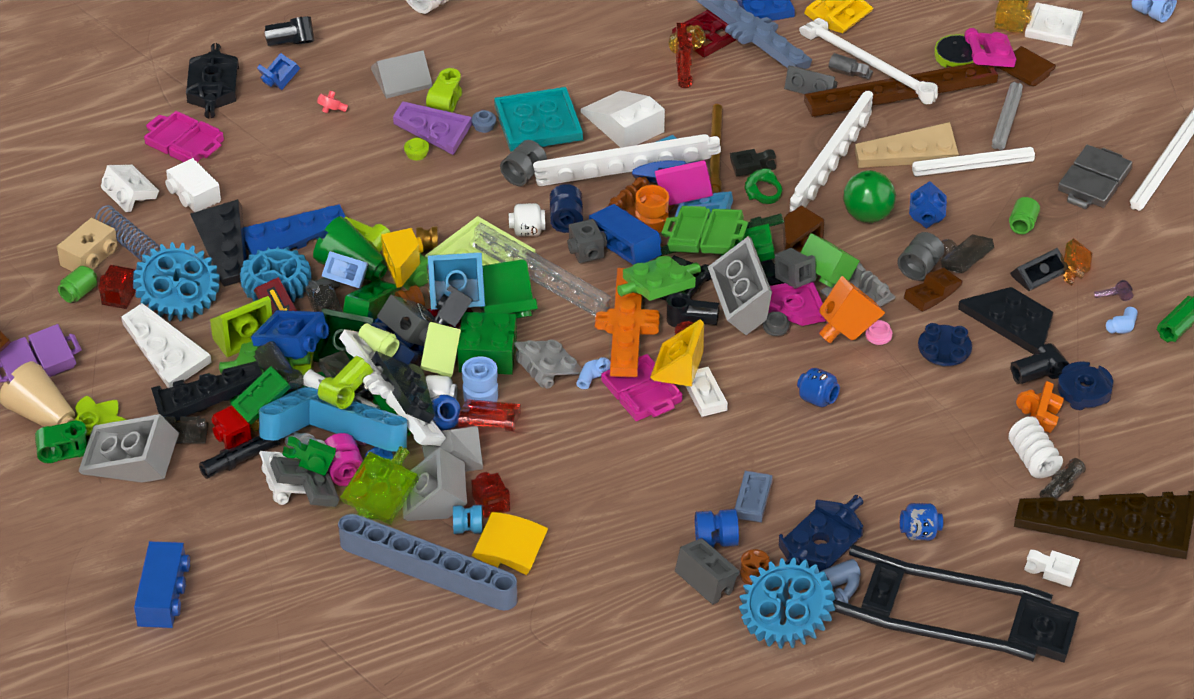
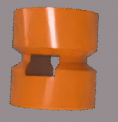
M657 185L641 187L636 193L635 218L660 233L663 230L666 219L669 218V193L665 188Z

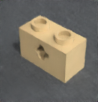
M94 218L86 221L57 246L60 266L70 271H74L79 266L89 267L93 270L118 249L115 229Z

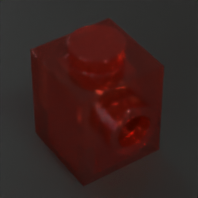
M115 265L109 266L106 273L100 277L98 285L102 305L127 309L136 293V289H133L135 269Z

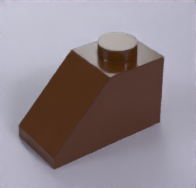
M799 206L784 217V250L792 248L801 252L811 233L823 238L824 219L804 206Z

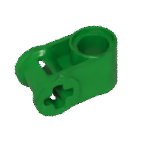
M75 420L38 429L35 433L38 459L43 463H54L60 460L84 456L89 441L85 436L87 432L85 424L82 421ZM73 429H76L77 435H74Z

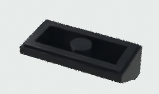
M1056 248L1017 267L1010 274L1026 290L1030 291L1069 272L1070 268L1059 249Z

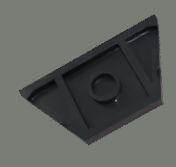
M1013 287L961 299L958 305L960 311L1033 355L1045 344L1053 319V311Z

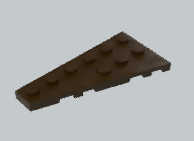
M1188 491V495H1174L1173 492H1162V496L1149 497L1144 493L1099 495L1098 499H1084V496H1073L1072 500L1058 501L1054 497L1021 498L1018 503L1014 527L1187 559L1194 519V491Z

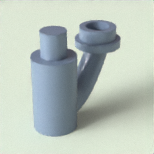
M854 559L821 571L825 572L833 588L847 583L844 590L837 588L834 591L836 600L848 603L860 583V568Z

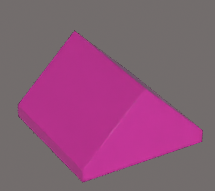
M705 160L655 171L658 186L665 188L669 193V205L713 196L710 175Z

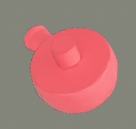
M330 90L328 95L323 93L319 95L317 103L324 106L323 112L328 113L329 109L346 112L348 105L334 98L335 92Z

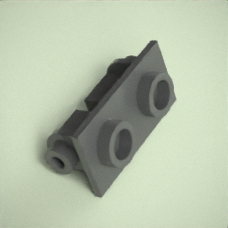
M789 65L784 89L807 94L835 89L838 82L835 81L834 76Z

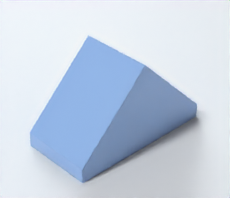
M330 251L322 277L360 289L369 264Z

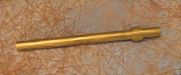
M714 104L712 108L711 137H719L721 146L722 105ZM720 153L711 155L709 175L713 193L721 192V180L719 179Z

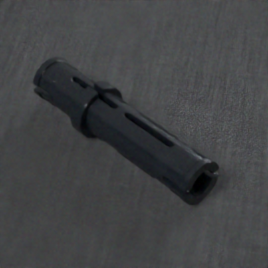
M258 436L234 448H225L220 451V454L200 462V471L206 479L221 471H230L236 468L237 464L259 455L260 451H267L279 446L280 439L265 440Z

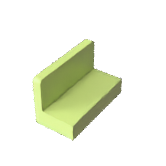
M430 322L420 368L438 373L439 376L451 378L461 330Z

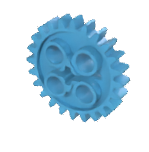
M171 242L170 249H166L163 244H160L159 252L151 248L150 256L143 254L142 262H137L133 275V289H136L135 297L141 298V303L148 305V308L152 311L158 310V316L162 317L164 313L168 314V321H171L173 315H177L179 321H182L185 314L190 319H193L194 311L202 315L203 307L210 309L211 301H216L220 277L219 274H216L217 266L211 265V257L204 259L203 250L197 254L194 253L195 246L186 250L184 243L179 248H176L174 243Z
M781 558L779 566L775 567L770 561L769 570L765 571L759 567V577L749 576L752 585L743 586L746 594L740 595L742 605L739 606V609L743 615L744 625H747L750 634L755 633L757 641L760 642L765 638L769 647L776 641L779 649H782L785 642H789L791 648H794L795 640L798 639L805 645V637L807 635L814 639L817 638L814 630L825 631L822 621L832 620L829 612L835 611L833 600L836 599L832 591L833 587L830 580L827 579L825 572L819 573L816 564L809 568L807 560L798 565L796 559L792 558L790 564L786 565L784 559ZM775 587H780L776 591H771ZM803 589H809L804 593H799ZM769 613H775L771 617H766ZM798 615H804L800 619H794Z

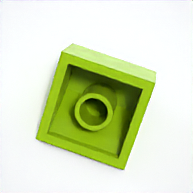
M269 296L210 319L212 338L227 358L239 353L243 343L252 342L251 336L272 316L271 299Z

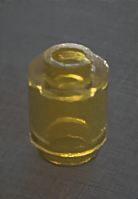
M690 25L670 35L669 48L676 55L683 56L700 48L705 43V33L700 26Z

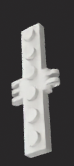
M344 330L339 339L346 346V351L353 357L357 355L363 358L373 370L371 375H367L363 379V383L368 387L369 391L386 399V403L399 416L407 419V427L414 435L413 437L416 442L424 446H441L446 437L433 420L429 424L405 414L392 393L395 389L390 382L384 381L381 376L383 372L382 367L375 366L371 360L375 352L358 336L359 332Z

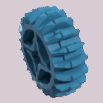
M277 246L276 249L267 247L266 251L257 250L256 255H249V259L243 261V267L240 272L241 287L245 291L247 298H252L253 301L259 300L254 292L256 287L279 277L292 303H294L295 298H303V293L306 292L305 288L309 285V281L312 280L311 268L305 256L300 255L298 250L290 251L289 247L280 249Z

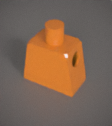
M841 276L819 309V313L828 322L819 334L830 344L840 333L850 340H855L881 318L885 312L872 298Z

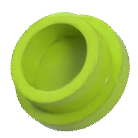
M413 138L405 143L404 151L409 159L422 160L429 152V144L421 138Z

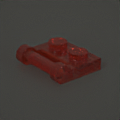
M676 23V68L678 86L681 88H689L693 82V78L690 75V66H692L691 54L693 53L692 32H687L686 23Z
M467 399L459 412L458 426L505 428V431L514 432L516 422L521 415V404Z

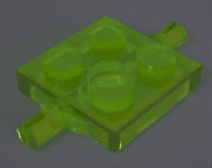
M399 446L394 457L386 459L369 451L340 496L341 501L354 507L359 516L367 519H379L391 525L419 480L418 474L402 466L410 452L406 448L403 449L402 446Z

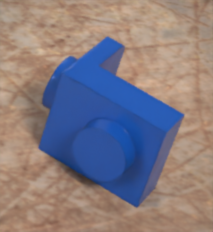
M280 53L267 69L260 64L257 69L262 74L260 79L269 87L275 85L282 90L300 70V67L297 63Z

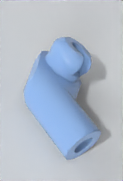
M601 357L587 362L583 366L576 382L577 386L584 390L588 389L592 379L601 377V373L610 369V360L606 357Z

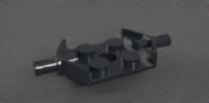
M215 43L211 45V52L192 57L189 60L186 88L187 103L205 108L204 116L208 119L209 115H211V118H214L215 108L236 102L238 58L221 53V46L216 43V49Z

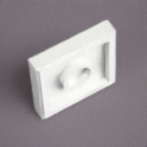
M1036 3L1025 30V37L1072 46L1082 20L1083 12Z

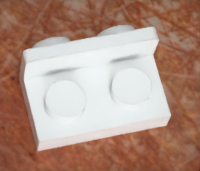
M107 165L102 178L101 188L125 212L132 211L135 200L156 199L159 192L133 165Z

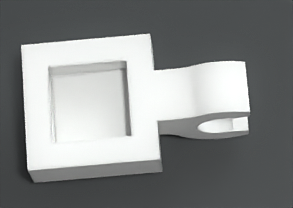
M1030 550L1024 570L1032 574L1044 572V579L1071 587L1080 559L1053 550L1050 556L1036 550Z

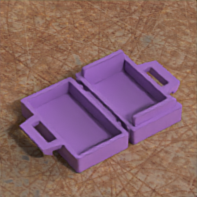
M59 324L30 334L28 341L26 337L11 342L0 352V368L3 367L6 373L4 377L0 375V383L5 381L11 382L15 378L11 374L18 367L30 361L41 365L49 377L74 368L76 361L73 355L82 350L75 335L69 334V336L64 337ZM72 341L75 349L71 350L67 342Z

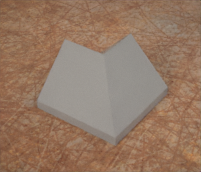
M478 426L442 430L441 432L446 439L441 446L422 445L424 459L440 447L465 462V472L483 469Z

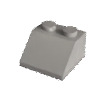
M439 447L402 477L403 519L407 521L448 519L453 515V506L462 505L464 507L467 504L465 462Z

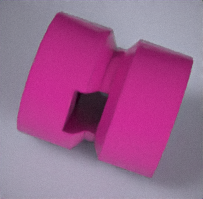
M338 433L328 437L324 441L326 445L336 448L335 456L328 468L334 484L350 486L359 482L366 473V465L353 436L348 433Z

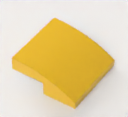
M815 0L806 7L804 14L812 20L821 18L828 22V29L844 33L872 12L873 7L864 0Z
M491 512L472 553V557L497 568L502 563L527 576L548 528L518 516Z

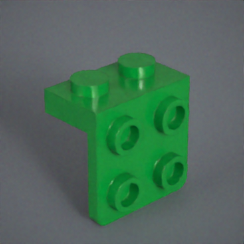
M521 259L482 265L485 306H480L481 313L516 314L517 319L532 316V312L536 311L538 306L536 298L533 299L527 262Z

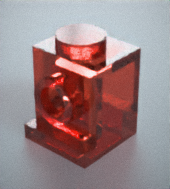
M483 472L471 480L472 496L477 505H482L483 519L488 518L491 512L505 513L510 511V492L505 487L499 473L490 474ZM496 499L499 500V502L488 505L489 501H493Z

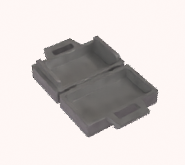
M1087 144L1059 182L1058 191L1069 194L1067 202L1083 209H1087L1091 204L1104 208L1132 169V161L1122 158L1123 155L1105 148L1098 149Z

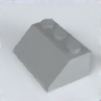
M748 236L708 266L727 321L745 335L767 320L772 294L752 239Z

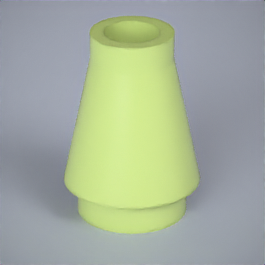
M368 323L364 324L359 330L358 336L374 352L378 351L390 357L394 356L397 352L399 341L396 339L395 334L373 327Z

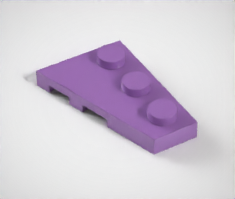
M402 102L393 116L395 125L454 155L472 125V117L408 102Z

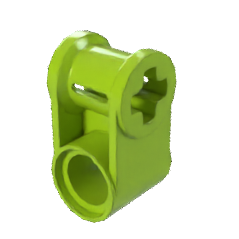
M446 68L439 73L435 83L428 91L426 98L427 107L447 112L454 111L459 98L462 96V89L459 86L461 74L457 69Z

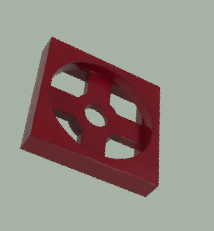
M709 10L672 29V36L704 58L736 41L732 34L726 33V35L721 37L716 33L720 29L725 31L729 24ZM691 27L696 30L691 35L686 33ZM708 30L710 33L704 34L702 31ZM709 39L712 42L704 46L698 41Z

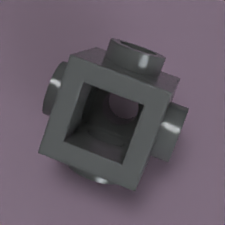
M594 219L569 224L568 249L571 254H575L579 263L604 258V247L607 246V239L604 231L600 232Z

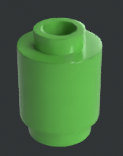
M1021 197L1016 201L1009 218L1010 227L1015 233L1026 234L1034 228L1040 212V205L1036 200L1030 197Z
M79 266L61 280L58 286L60 296L69 303L79 301L97 286L96 273L89 267Z

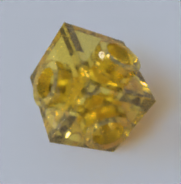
M999 0L996 8L994 28L1023 33L1025 24H1030L1032 10L1028 9L1029 0Z

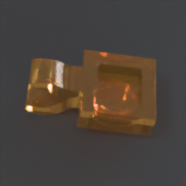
M1074 238L1066 243L1064 261L1068 264L1069 268L1064 273L1063 280L1071 286L1074 284L1076 276L1082 279L1085 273L1090 271L1092 252Z

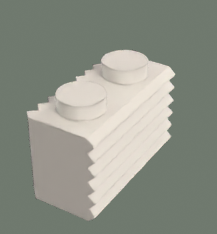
M194 158L166 170L167 180L165 183L167 189L171 194L176 193L179 196L184 207L189 206L194 212L211 207L212 204L220 203L221 196L218 182L199 163L197 164Z

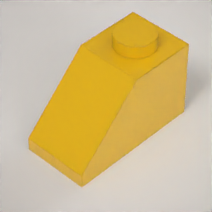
M412 228L381 234L383 256L397 288L402 287L420 265L419 253L423 252V245L420 237H415Z

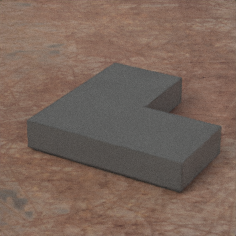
M273 456L270 465L277 483L303 485L310 505L337 506L339 497L328 470L324 476L298 466L300 460L298 458Z

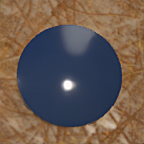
M930 323L926 325L925 331L919 337L918 348L922 356L931 363L941 366H954L964 362L970 356L972 342L968 336V330L963 326L954 327Z

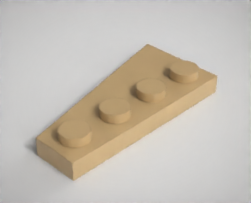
M950 122L855 144L858 168L912 165L916 161L959 156Z

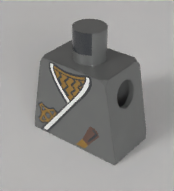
M390 295L377 315L382 322L404 340L420 346L425 344L429 323L440 324L434 320L435 317L422 304L394 295Z

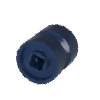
M570 184L556 186L549 195L550 224L559 232L569 233V224L583 221L582 193L580 189Z

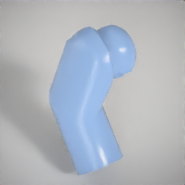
M1127 307L1123 316H1115L1113 319L1107 320V331L1111 334L1115 332L1118 334L1131 332L1137 318V309Z

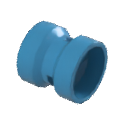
M462 505L453 506L454 534H463L465 531H472L474 534L482 533V505H473L471 508H464ZM468 513H470V526H468Z

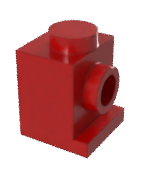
M232 405L213 414L211 419L212 424L215 426L212 428L213 434L219 442L224 443L225 448H234L251 439L250 424Z

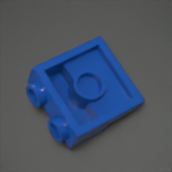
M737 0L740 7L760 19L768 17L774 21L795 16V9L790 0Z
M276 310L251 338L253 346H261L267 349L277 347L279 357L300 359L305 357L308 352H314L316 344L320 339L327 338L329 327L323 312Z

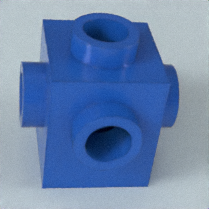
M929 181L910 193L909 214L914 221L919 222L927 229L946 217L947 196Z

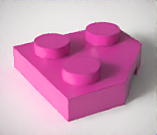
M813 282L796 289L786 283L770 286L772 294L768 313L781 312L787 316L790 322L801 326L826 321L819 313L823 302Z

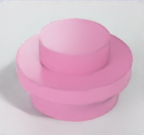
M877 320L866 330L865 336L869 342L883 345L891 341L893 333L887 322Z

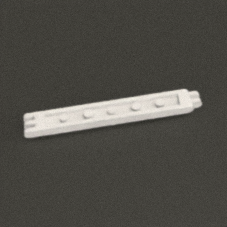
M865 91L796 186L795 193L790 199V212L801 205L806 208L808 203L816 198L818 189L821 185L824 186L830 172L836 170L839 159L847 154L851 142H855L861 128L867 126L872 113L873 93L871 91Z
M703 134L535 162L533 167L537 185L546 186L632 172L633 169L657 161L678 160L688 163L710 159L711 155L719 154L721 146L719 137H709Z

